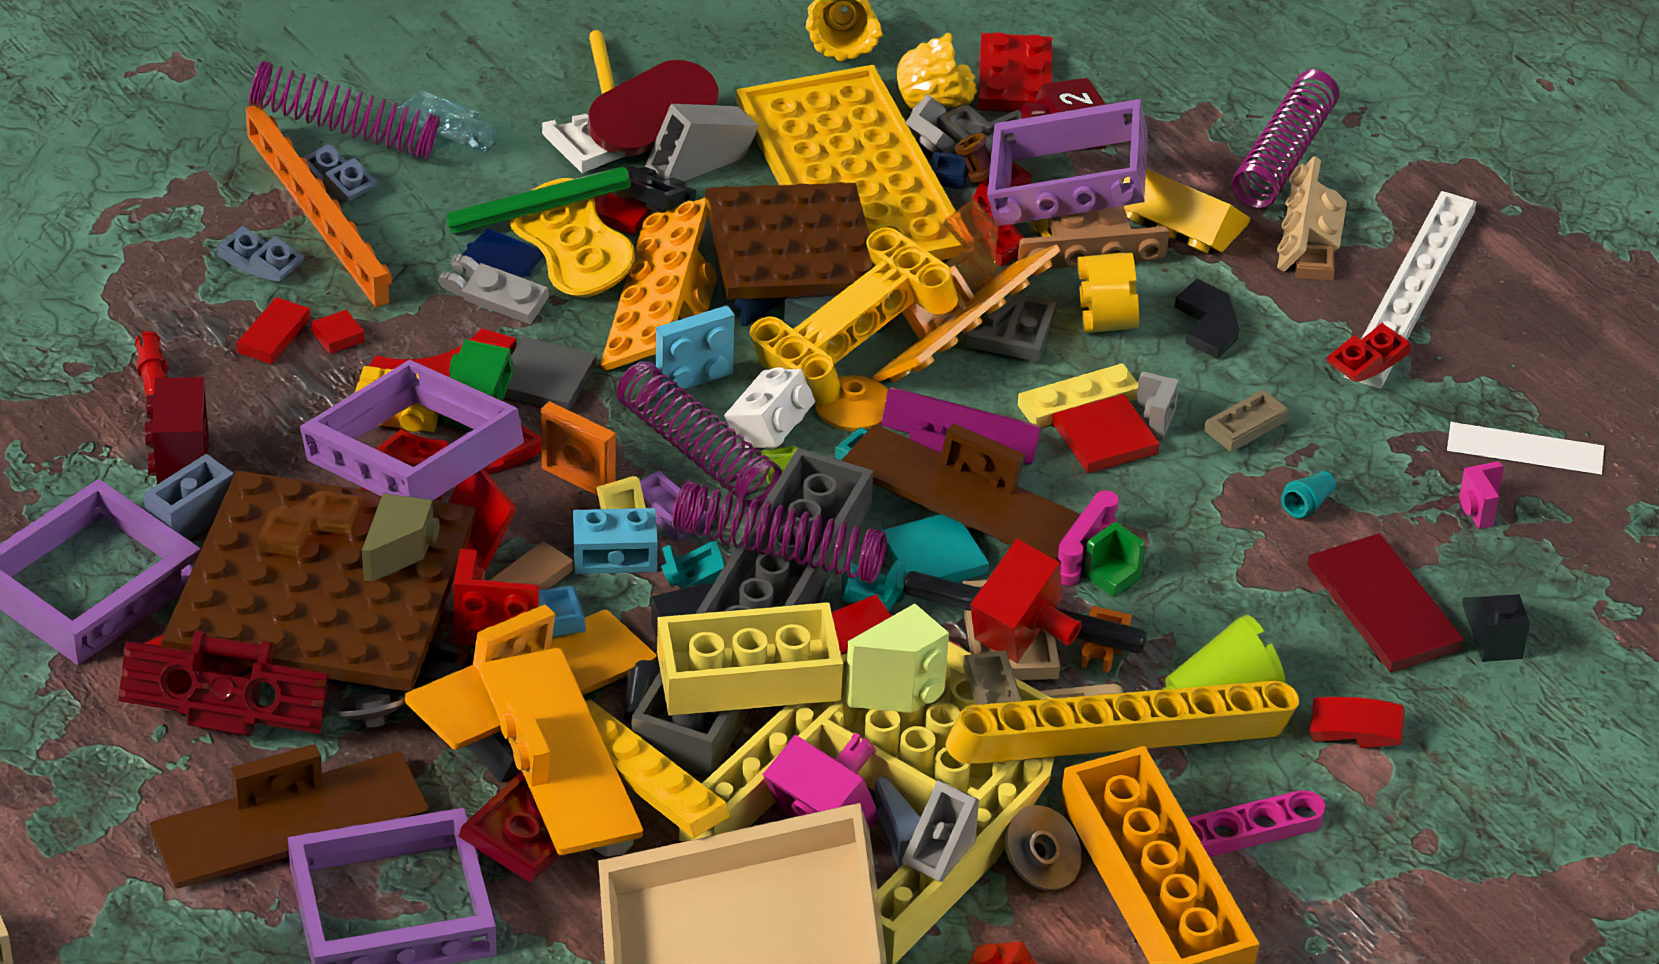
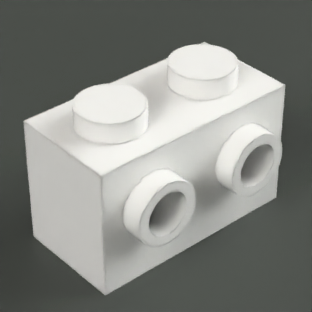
M777 367L763 370L724 416L729 428L735 429L737 435L744 437L745 442L752 443L753 448L773 449L784 442V438L804 418L805 413L815 403V400L802 369H783ZM737 438L736 443H742L741 439Z

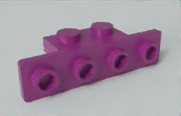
M894 387L887 392L882 425L910 433L909 439L941 453L946 431L955 423L1026 454L1025 464H1032L1035 460L1041 432L1040 425Z

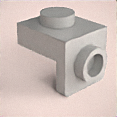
M927 94L913 108L911 116L905 124L921 136L917 142L932 153L940 149L944 153L954 154L955 146L958 143L935 127L938 116L945 114L946 108Z

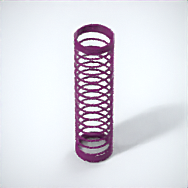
M265 60L260 62L249 94L248 103L250 106L253 105V107L265 109L271 101V111L275 113L283 103V115L285 117L288 116L294 107L295 120H299L306 110V123H311L317 114L318 127H322L329 117V130L333 131L340 121V133L342 135L348 131L352 124V137L356 138L363 128L364 142L371 138L375 130V145H379L386 135L387 149L394 145L398 137L397 150L399 153L405 149L410 139L409 155L413 156L416 153L417 158L424 159V161L428 159L438 131L439 115L428 114L417 144L412 151L420 109L416 111L408 135L401 147L404 125L409 109L408 105L405 106L396 133L389 144L397 102L393 104L386 126L378 140L379 127L386 102L385 98L382 99L374 124L366 137L374 95H371L364 117L355 133L357 115L363 95L362 91L359 92L351 117L343 130L346 109L352 90L351 87L347 90L339 115L332 126L333 112L340 89V84L336 85L329 108L320 123L324 97L329 83L328 80L324 83L317 106L309 119L311 100L317 82V77L313 78L306 101L297 116L300 94L306 74H302L294 99L286 112L287 97L294 75V70L290 71L284 92L274 109L277 86L283 67L280 66L278 68L272 90L263 105L272 75L273 64L272 62H265Z
M1306 70L1297 77L1292 88L1289 89L1288 94L1233 176L1232 189L1236 197L1244 204L1254 208L1269 207L1276 200L1282 187L1298 165L1299 160L1302 159L1303 154L1310 146L1311 141L1315 138V135L1340 97L1339 87L1329 74L1321 70ZM1307 79L1323 82L1330 88L1333 94V102L1329 94L1322 87L1313 83L1300 82ZM1306 85L1320 89L1328 98L1329 105L1317 93L1308 89H1299V87ZM1301 92L1315 95L1322 101L1324 106L1318 105L1313 99L1302 96ZM1298 105L1310 110L1314 115H1309L1302 111ZM1294 112L1304 115L1310 122L1299 118ZM1285 117L1289 122L1283 121L1282 118ZM1290 118L1299 121L1305 128L1296 125ZM1278 124H1282L1284 128H1279ZM1286 125L1294 127L1301 134L1291 131ZM1274 131H1278L1281 135L1275 134ZM1282 131L1291 134L1297 141L1288 138ZM1270 137H1274L1277 142L1271 141ZM1298 137L1304 138V141H1300ZM1278 138L1287 141L1292 147L1283 144ZM1266 144H1270L1272 148H1267ZM1273 144L1282 147L1289 154L1278 150ZM1261 150H1265L1269 155L1263 154ZM1290 150H1294L1296 154H1292ZM1270 151L1277 153L1284 160H1280L1277 157L1273 156ZM1285 156L1291 157L1292 160L1288 161ZM1257 157H1261L1265 162L1259 161ZM1266 158L1275 161L1280 167L1273 165ZM1281 163L1287 164V167H1283ZM1261 164L1270 167L1275 173L1270 172L1268 169L1264 168ZM1276 169L1282 170L1283 174H1279ZM1249 171L1254 172L1259 178L1269 182L1272 187H1266L1256 182ZM1244 172L1247 173L1254 184L1263 189L1273 190V193L1264 194L1252 189L1246 182ZM1239 175H1241L1244 184L1250 191L1259 196L1272 198L1261 201L1247 195L1241 187Z
M649 361L639 362L631 366L621 377L617 386L618 401L624 407L629 408L632 413L637 414L638 418L645 421L647 426L652 427L656 433L661 434L663 439L678 448L680 453L685 454L689 460L695 462L696 466L702 468L706 474L711 475L713 480L719 482L729 492L731 491L737 499L741 495L746 497V494L758 488L766 479L770 467H773L774 475L770 484L762 494L756 497L759 502L758 507L763 505L782 474L779 465L770 460L769 457L762 455L759 449L753 448L752 443L745 442L744 437L737 435L735 429L729 428L727 423L720 421L719 417L712 414L710 409L703 407L701 402L695 401L692 395L687 394L685 389L679 387L676 382L671 381L669 376L662 374L661 369ZM647 369L634 380L629 389L627 401H625V391L628 384L639 372ZM653 371L652 379L642 387L638 397L630 401L631 393L636 383L642 376ZM665 378L667 382L662 383V379ZM668 385L665 394L658 403L647 410L649 402L659 389ZM671 385H674L675 389L670 390ZM676 391L673 401L666 410L655 417L657 409L666 397ZM684 398V402L678 412L669 421L664 423L665 416L677 401ZM687 398L691 399L692 402L686 404ZM645 404L644 411H639V407ZM695 404L698 405L700 409L695 410ZM692 405V409L683 423L672 430L676 418L685 408ZM653 411L652 418H647V413ZM703 411L707 412L708 415L703 417ZM700 412L695 425L686 434L680 436L683 427L689 419ZM662 417L660 424L655 425V420ZM709 418L703 432L695 440L688 443L696 427ZM714 418L717 422L711 424V419ZM670 424L669 430L663 431V426ZM717 425L711 439L697 450L698 444L705 433ZM720 425H723L725 429L719 431ZM678 430L677 438H672L671 433ZM728 431H729V432H732L733 436H730L729 438H727V437H728ZM725 432L720 445L711 454L705 456L710 444L717 436ZM687 437L685 445H680V440ZM734 439L725 456L714 463L719 450L728 441ZM736 439H741L742 443L735 445ZM695 444L694 450L688 452V446ZM745 445L749 446L750 449L744 452ZM742 446L739 455L733 463L722 470L728 456L735 449ZM703 451L702 458H696V453ZM753 452H756L758 457L752 459ZM750 453V456L746 464L742 467V469L738 471L735 475L731 476V473L735 465L739 462V460L746 454ZM712 457L710 465H705L704 460ZM759 459V462H758V463L752 465V466L745 472V470H746L753 462H755L756 460ZM720 464L719 471L713 472V467ZM766 469L761 480L750 490H747L752 480L761 471ZM729 470L727 479H721V474ZM737 477L736 484L730 486V480ZM753 499L746 500L745 506L749 507Z
M688 480L682 485L677 496L672 517V526L675 532L689 535L694 531L697 538L707 535L709 541L712 542L719 538L723 545L732 541L735 548L745 545L749 552L757 548L761 555L770 551L773 558H778L783 554L785 561L789 562L796 558L798 565H803L808 561L811 568H816L821 564L825 572L834 567L837 575H841L847 570L849 578L853 579L859 574L861 581L873 583L880 572L887 543L884 531L881 532L872 528L867 530L861 549L859 567L854 574H851L850 563L860 537L859 525L854 527L851 534L846 564L841 571H838L837 560L841 554L848 529L846 521L841 524L838 531L833 561L826 568L824 558L832 540L835 527L834 518H831L827 523L822 540L821 556L817 563L813 564L812 553L821 530V515H818L814 520L809 538L808 554L803 561H800L799 550L809 524L808 511L804 512L801 517L795 541V551L788 558L786 547L796 522L797 511L795 508L791 509L786 520L782 548L778 554H774L773 545L778 536L784 515L783 505H779L776 509L771 525L769 545L766 550L762 551L761 540L771 514V503L769 501L763 506L758 523L757 540L753 547L750 548L748 546V537L753 529L758 512L759 502L757 498L752 500L748 509L744 527V538L740 544H736L735 535L741 524L746 505L745 495H741L737 501L732 519L731 535L727 541L723 540L722 532L727 524L733 505V493L731 491L727 493L723 501L718 533L713 538L710 536V528L718 511L721 497L720 489H715L711 496L706 516V528L702 534H698L697 525L706 506L708 497L707 485H703L701 488L699 483ZM703 492H704V497H703L702 505H701V508H700V511H699V514H698L701 497H702V494H703ZM715 497H716L715 507H714V510H713V513H712V516H711V511H712L713 503H714V500H715ZM728 500H729L727 512H726V515H725V518H724V513H725L726 505H727V502H728ZM740 505H741L740 514H739V517H738V520H737V515H738L739 507H740ZM753 507H754V512H753L752 519H751V522H750V517H751L752 510H753ZM778 515H779L777 527H776V529H775L776 522H777V518H778Z

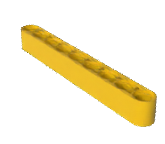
M1262 681L971 705L961 710L947 738L946 749L959 762L977 764L1123 751L1141 746L1157 748L1270 738L1279 736L1283 732L1299 704V697L1294 688L1282 681Z

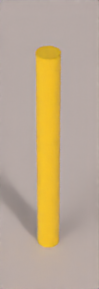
M594 30L590 33L589 39L603 94L615 88V83L603 33L599 30Z

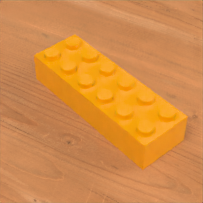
M1141 746L1065 768L1060 803L1149 963L1255 964L1259 949L1258 940L1146 747Z

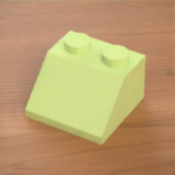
M913 604L849 640L845 703L853 708L912 713L922 706L938 700L945 691L949 632L919 606Z

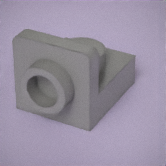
M1142 372L1138 380L1137 405L1145 407L1144 418L1149 419V429L1153 435L1164 439L1177 408L1179 380Z

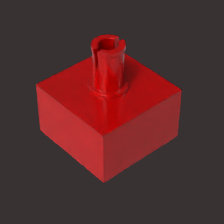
M1016 538L970 604L975 640L994 651L1006 650L1008 659L1017 664L1040 630L1070 646L1079 634L1082 622L1056 609L1063 599L1060 562Z

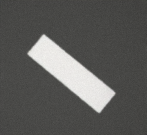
M1451 422L1447 451L1602 475L1604 445Z

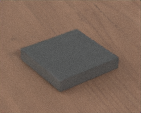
M523 336L511 356L514 373L504 398L543 407L550 401L570 411L596 366V354Z

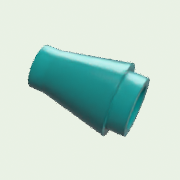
M1320 471L1316 475L1289 482L1281 495V503L1284 510L1294 518L1311 517L1328 495L1335 490L1336 481L1329 472Z

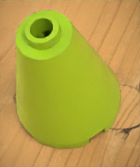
M1246 614L1236 619L1165 678L1166 687L1162 690L1262 681H1282L1286 683L1281 662L1272 643L1265 645L1258 637V634L1264 632L1263 628L1252 616Z

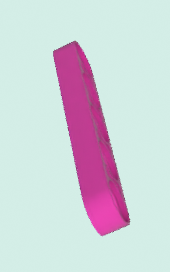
M1301 790L1189 817L1187 820L1208 856L1211 857L1317 830L1322 825L1326 806L1320 795L1312 791ZM1297 807H1308L1316 815L1305 818L1297 815L1293 810ZM1261 816L1269 817L1275 821L1276 825L1261 827L1254 822V819ZM1219 826L1230 827L1236 832V835L1222 837L1216 834L1214 829Z

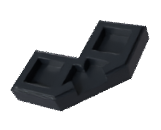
M1196 278L1176 296L1175 308L1200 320L1186 332V344L1218 359L1238 340L1240 329L1228 293Z

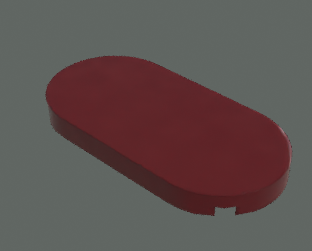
M686 60L665 61L598 96L591 104L589 110L588 132L594 142L608 152L614 154L615 151L625 152L624 156L643 154L653 148L671 104L716 105L719 96L717 82L709 71L696 63Z

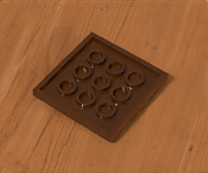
M856 182L706 188L705 202L727 300L838 295L875 267L866 241L869 231Z

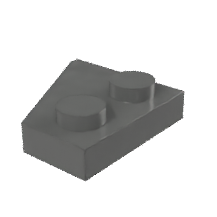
M1019 294L1009 301L1005 308L997 310L988 317V324L979 331L975 329L969 331L966 337V347L1039 362L1056 314L1057 302Z

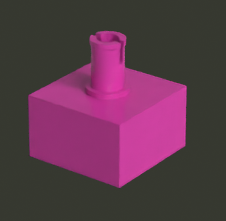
M854 733L846 746L833 759L795 734L762 775L780 812L788 818L860 803L870 830L880 818V815L864 779L857 773L871 755L875 754V747L865 738L860 741L861 735Z

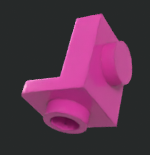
M1499 461L1464 468L1459 499L1461 500L1463 511L1471 516L1478 529L1494 526L1499 501L1498 494L1504 467Z

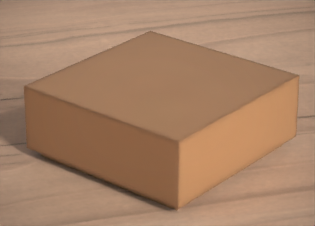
M1307 244L1304 254L1295 261V278L1334 279V246Z

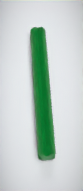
M622 166L451 211L447 214V223L451 233L457 234L625 190L631 187V180L628 170Z

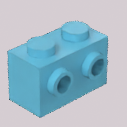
M656 509L573 510L575 574L657 572Z

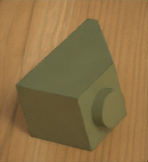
M383 493L362 548L364 581L373 582L424 559L429 543H435L439 533V518L433 517L432 500Z

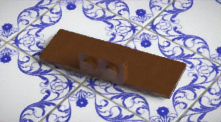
M955 423L946 431L941 453L879 425H873L841 460L873 470V484L890 491L894 495L902 496L925 506L930 511L938 512L959 521L966 527L977 529L997 538L1002 543L1012 545L1017 538L1058 562L1060 561L1058 559L1059 544L1081 515L1018 487L1026 454Z
M316 744L231 767L232 799L150 822L149 825L150 832L173 886L179 889L289 857L288 837L429 814V808L401 752H393L322 773L321 755Z

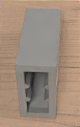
M671 104L645 167L655 170L658 176L666 179L677 178L687 181L745 158L759 126L738 106Z

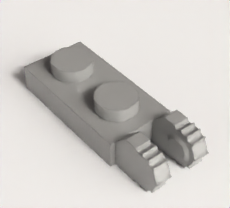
M454 254L449 264L457 273L469 277V281L466 282L460 275L452 274L450 271H443L437 281L442 288L463 297L465 301L530 325L549 298L546 286L483 263L479 265L471 257L463 256L462 254Z

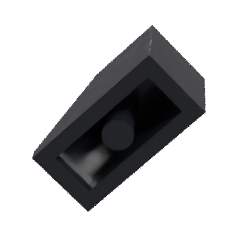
M1520 594L1463 597L1462 605L1482 662L1523 659L1530 622Z

